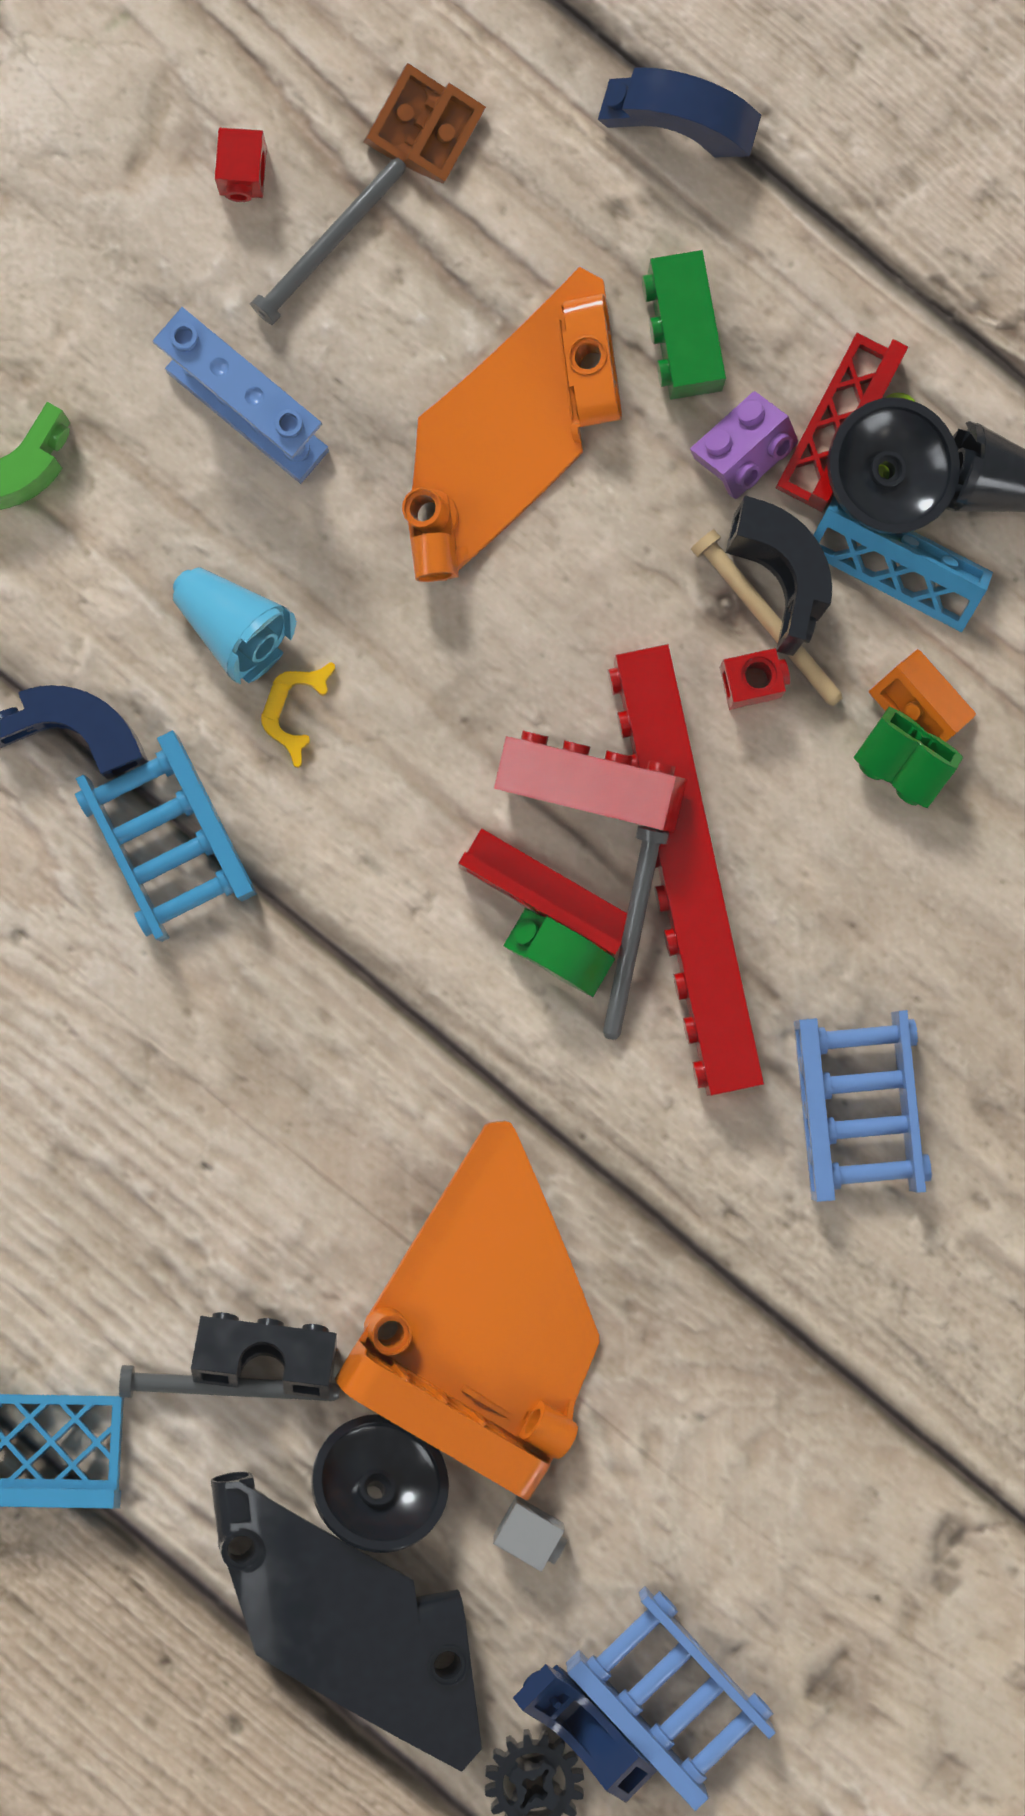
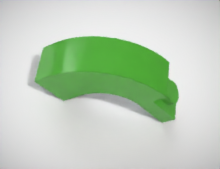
M46 402L22 443L13 452L0 458V510L20 505L37 496L55 480L63 469L51 453L53 450L59 451L65 444L70 433V428H68L70 421L63 410L49 402Z

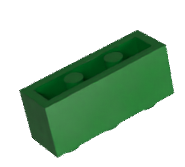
M703 250L650 258L648 274L642 275V288L645 302L653 301L655 317L649 318L653 345L660 344L663 360H657L660 386H668L670 400L721 392L726 375Z

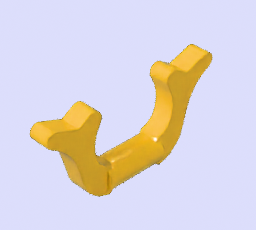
M332 662L316 671H286L278 675L273 681L261 714V723L264 731L287 749L295 768L301 767L302 749L310 743V738L308 735H291L280 728L279 718L288 692L295 685H306L313 688L319 695H326V681L335 671V664Z

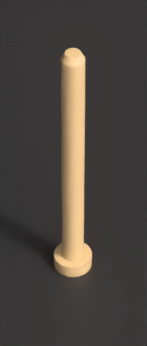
M715 529L711 530L692 546V552L697 558L704 554L778 644L782 620L718 545L717 542L721 539V536ZM802 645L793 656L787 655L827 704L834 706L843 699L841 691Z

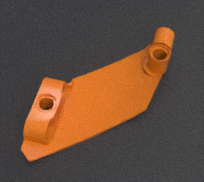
M578 267L488 358L418 417L412 490L405 496L402 503V512L409 525L416 581L435 582L458 578V571L522 514L583 453L580 427L622 420L604 280ZM590 353L601 355L599 363L594 368H581L582 359ZM434 502L436 507L433 516L426 521H419L418 512L420 508L426 503Z

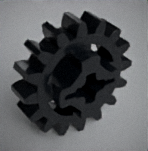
M524 1729L523 1741L517 1743L509 1735L506 1737L508 1749L506 1752L498 1748L493 1750V1759L498 1766L486 1765L485 1776L494 1781L485 1785V1796L497 1797L491 1803L493 1815L503 1811L505 1816H561L563 1813L575 1816L577 1814L576 1806L571 1800H581L584 1797L583 1788L574 1784L584 1780L583 1768H572L578 1761V1755L574 1751L566 1754L563 1753L565 1741L561 1737L552 1744L548 1740V1730L543 1729L539 1739H532L529 1729ZM531 1753L539 1754L538 1756L530 1758L522 1757L523 1755ZM558 1766L561 1767L565 1775L564 1790L560 1788L559 1783L553 1780ZM505 1775L516 1786L511 1799H509L504 1789L503 1781ZM542 1775V1787L535 1784L531 1789H527L526 1778L534 1781L538 1776ZM540 1807H546V1808H547V1809L540 1810V1811H530L531 1809H534V1808H540Z

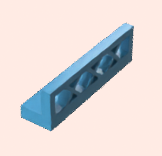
M833 496L813 535L818 543H820L827 528L844 535L849 547L848 549L835 552L820 544L828 564L961 633L985 595L993 574L992 571L914 531L903 534H885L870 530L853 520L842 509L835 496ZM875 551L883 555L888 569L874 572L866 568L861 554ZM916 572L924 576L928 589L913 592L904 587L900 575ZM955 592L968 599L969 602L959 616L943 607L939 595Z

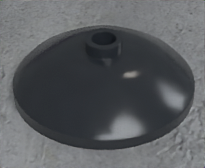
M883 398L859 407L841 423L830 444L827 469L830 486L835 498L842 509L853 520L876 532L903 534L928 525L948 507L959 482L960 460L957 445L950 430L932 410L908 399ZM879 465H885L889 469L890 476L888 479H884L879 475Z
M379 1414L352 1419L329 1435L315 1459L312 1469L311 1488L314 1503L320 1517L337 1537L347 1544L364 1551L388 1553L411 1547L431 1532L445 1509L449 1492V1478L445 1461L439 1449ZM370 1486L379 1488L382 1497L378 1499L372 1498L368 1494L367 1488Z

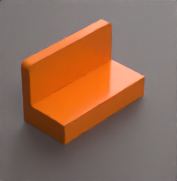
M918 649L868 691L885 711L888 707H892L904 713L918 723L926 732L939 737L945 742L976 716L975 711Z

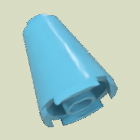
M201 567L185 570L177 577L173 584L174 603L228 676L236 683L241 684L240 679L242 678L250 683L267 673L284 653L278 648L283 638L286 636L292 640L297 622L295 615L286 607Z

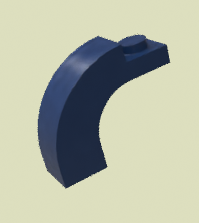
M644 67L634 68L632 76L629 78L609 79L598 120L607 128L652 126L675 131L697 142L714 158L750 156L761 119V114L748 102L715 83L686 73Z
M56 685L29 688L18 692L24 707L23 710L18 711L17 707H12L0 711V748L38 732L59 728L76 732L85 739L100 774L107 779L148 762L143 747L131 726L110 705L86 691Z
M545 1664L540 1670L532 1673L525 1680L523 1688L513 1697L523 1712L545 1724L573 1749L607 1792L625 1803L657 1772V1769L568 1673L557 1664L553 1668Z

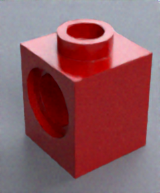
M219 127L215 182L219 195L235 202H248L252 198H263L267 145L263 130Z
M776 648L723 659L719 667L729 710L780 699L786 692L785 685H790V673L785 658L778 659ZM751 668L761 669L767 675L768 685L764 688L750 686L746 681L745 672Z

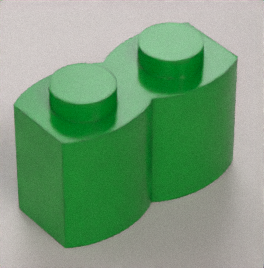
M888 707L853 758L859 763L861 771L874 780L882 779L891 783L896 789L897 795L903 801L910 805H920L928 808L957 770L963 756L947 742L926 732L918 723L904 713Z

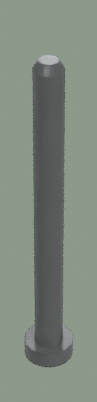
M393 159L265 298L257 295L250 305L263 320L273 325L281 317L278 309L404 174L406 165L401 159Z
M638 826L636 838L642 840L603 1029L604 1036L607 1039L616 1040L621 1035L660 844H667L668 831L647 826Z
M122 1365L119 1380V1397L132 1398L133 1391L335 1401L339 1399L340 1387L336 1383H331L329 1399L284 1394L283 1380L240 1378L239 1388L196 1383L193 1382L192 1375L135 1373L133 1365Z

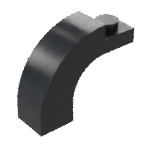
M745 496L734 513L726 553L761 564L779 581L785 597V610L776 651L793 656L803 642L809 643L811 641L816 621H819L831 605L832 578L829 564L816 538L796 517L774 504Z

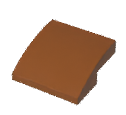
M407 63L363 143L392 160L396 158L401 159L407 168L443 184L486 106L451 83L444 87Z

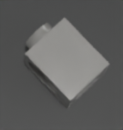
M515 1496L494 1534L493 1544L542 1572L547 1561L553 1564L556 1563L567 1543V1539L562 1537L564 1533L563 1522L522 1498Z

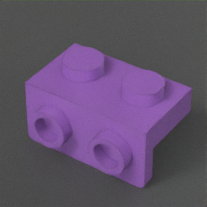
M753 391L695 443L690 450L694 459L722 480L727 493L732 498L737 499L747 489L752 488L779 460L784 459L798 444V439L789 416L756 391Z

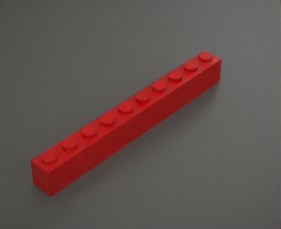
M669 644L617 654L614 659L615 668L608 669V677L612 694L621 695L624 711L617 712V718L622 739L630 737L633 754L628 756L633 757L631 766L647 769L649 761L676 767L674 776L687 779L675 832L668 831L667 844H660L655 868H658L661 885L655 886L654 889L659 912L667 911L671 929L664 930L669 956L677 955L680 973L673 974L678 1000L686 999L690 1017L683 1018V1025L688 1044L696 1043L699 1061L692 1062L697 1088L705 1087L707 1096L764 1085Z

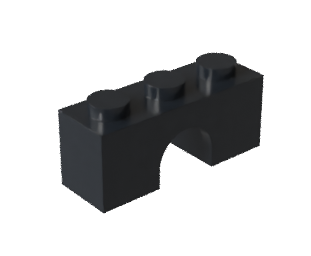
M223 1312L213 1313L212 1317L200 1316L191 1364L193 1382L239 1388L241 1373L247 1362L258 1356H271L277 1359L284 1367V1394L329 1399L337 1351V1333L329 1332L327 1327L318 1324H305L302 1326V1329L286 1327L283 1322L271 1318L258 1319L257 1323L239 1321V1317Z

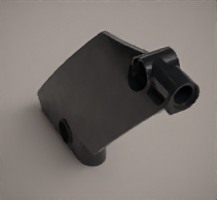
M233 1472L212 1478L211 1487L218 1535L217 1544L223 1561L228 1567L256 1655L347 1710L462 1772L482 1750L465 1613L459 1590L429 1594L416 1598L413 1579L347 1544L271 1500L255 1489L252 1473ZM235 1537H249L252 1543L249 1550L245 1553L234 1555L228 1551V1546ZM446 1651L455 1653L454 1660L448 1667L444 1669L434 1667L435 1660L441 1653Z

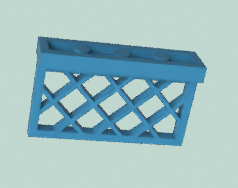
M0 1394V1408L4 1404H14L26 1417L7 1436L0 1429V1452L7 1446L23 1464L11 1477L0 1478V1507L120 1509L121 1490H119L123 1397ZM23 1404L39 1406L30 1413ZM49 1405H60L72 1419L52 1437L36 1418ZM68 1405L86 1406L76 1414ZM94 1406H112L111 1426L97 1438L81 1419ZM31 1423L47 1442L30 1459H27L11 1441ZM77 1424L93 1443L73 1461L57 1441ZM111 1435L109 1451L102 1442ZM53 1447L69 1466L55 1479H45L33 1464ZM97 1447L109 1459L108 1480H91L78 1466ZM28 1470L36 1479L18 1478ZM74 1470L82 1480L65 1478Z

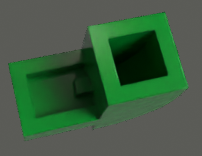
M527 908L524 909L503 945L514 954L543 968L559 980L591 997H594L615 961L613 956L583 936L549 917L545 918Z

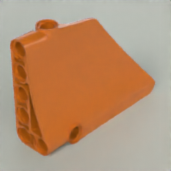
M505 1120L495 1121L484 1125L373 1308L366 1316L364 1331L334 1380L344 1393L358 1403L510 1492L529 1501L549 1469L553 1458H562L569 1451L576 1438L578 1425L572 1421L574 1406L600 1339L552 1213L518 1134L510 1122ZM387 1321H396L398 1323L396 1334L388 1340L378 1339V1331L382 1324Z

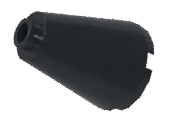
M966 422L967 431L958 429L953 436L959 453L960 475L956 492L946 509L967 512H1025V449L979 423Z

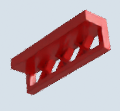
M859 333L855 334L775 487L777 490L820 512L824 510L833 491L828 478L827 466L823 471L820 461L828 459L829 451L817 453L812 438L815 430L833 425L836 433L841 425L840 423L854 412L851 411L837 415L832 399L835 392L853 387L858 401L856 410L869 402L882 399L908 346L893 339L887 348ZM858 348L881 359L876 372L861 377L857 376L852 359ZM846 371H848L850 380L841 382ZM870 382L863 395L860 385ZM828 408L831 418L820 421ZM808 446L811 456L801 459ZM813 463L819 481L812 493L789 482L795 468Z
M481 828L468 852H464L458 863L461 870L545 918L549 917L578 933L614 957L621 946L627 916L626 912Z

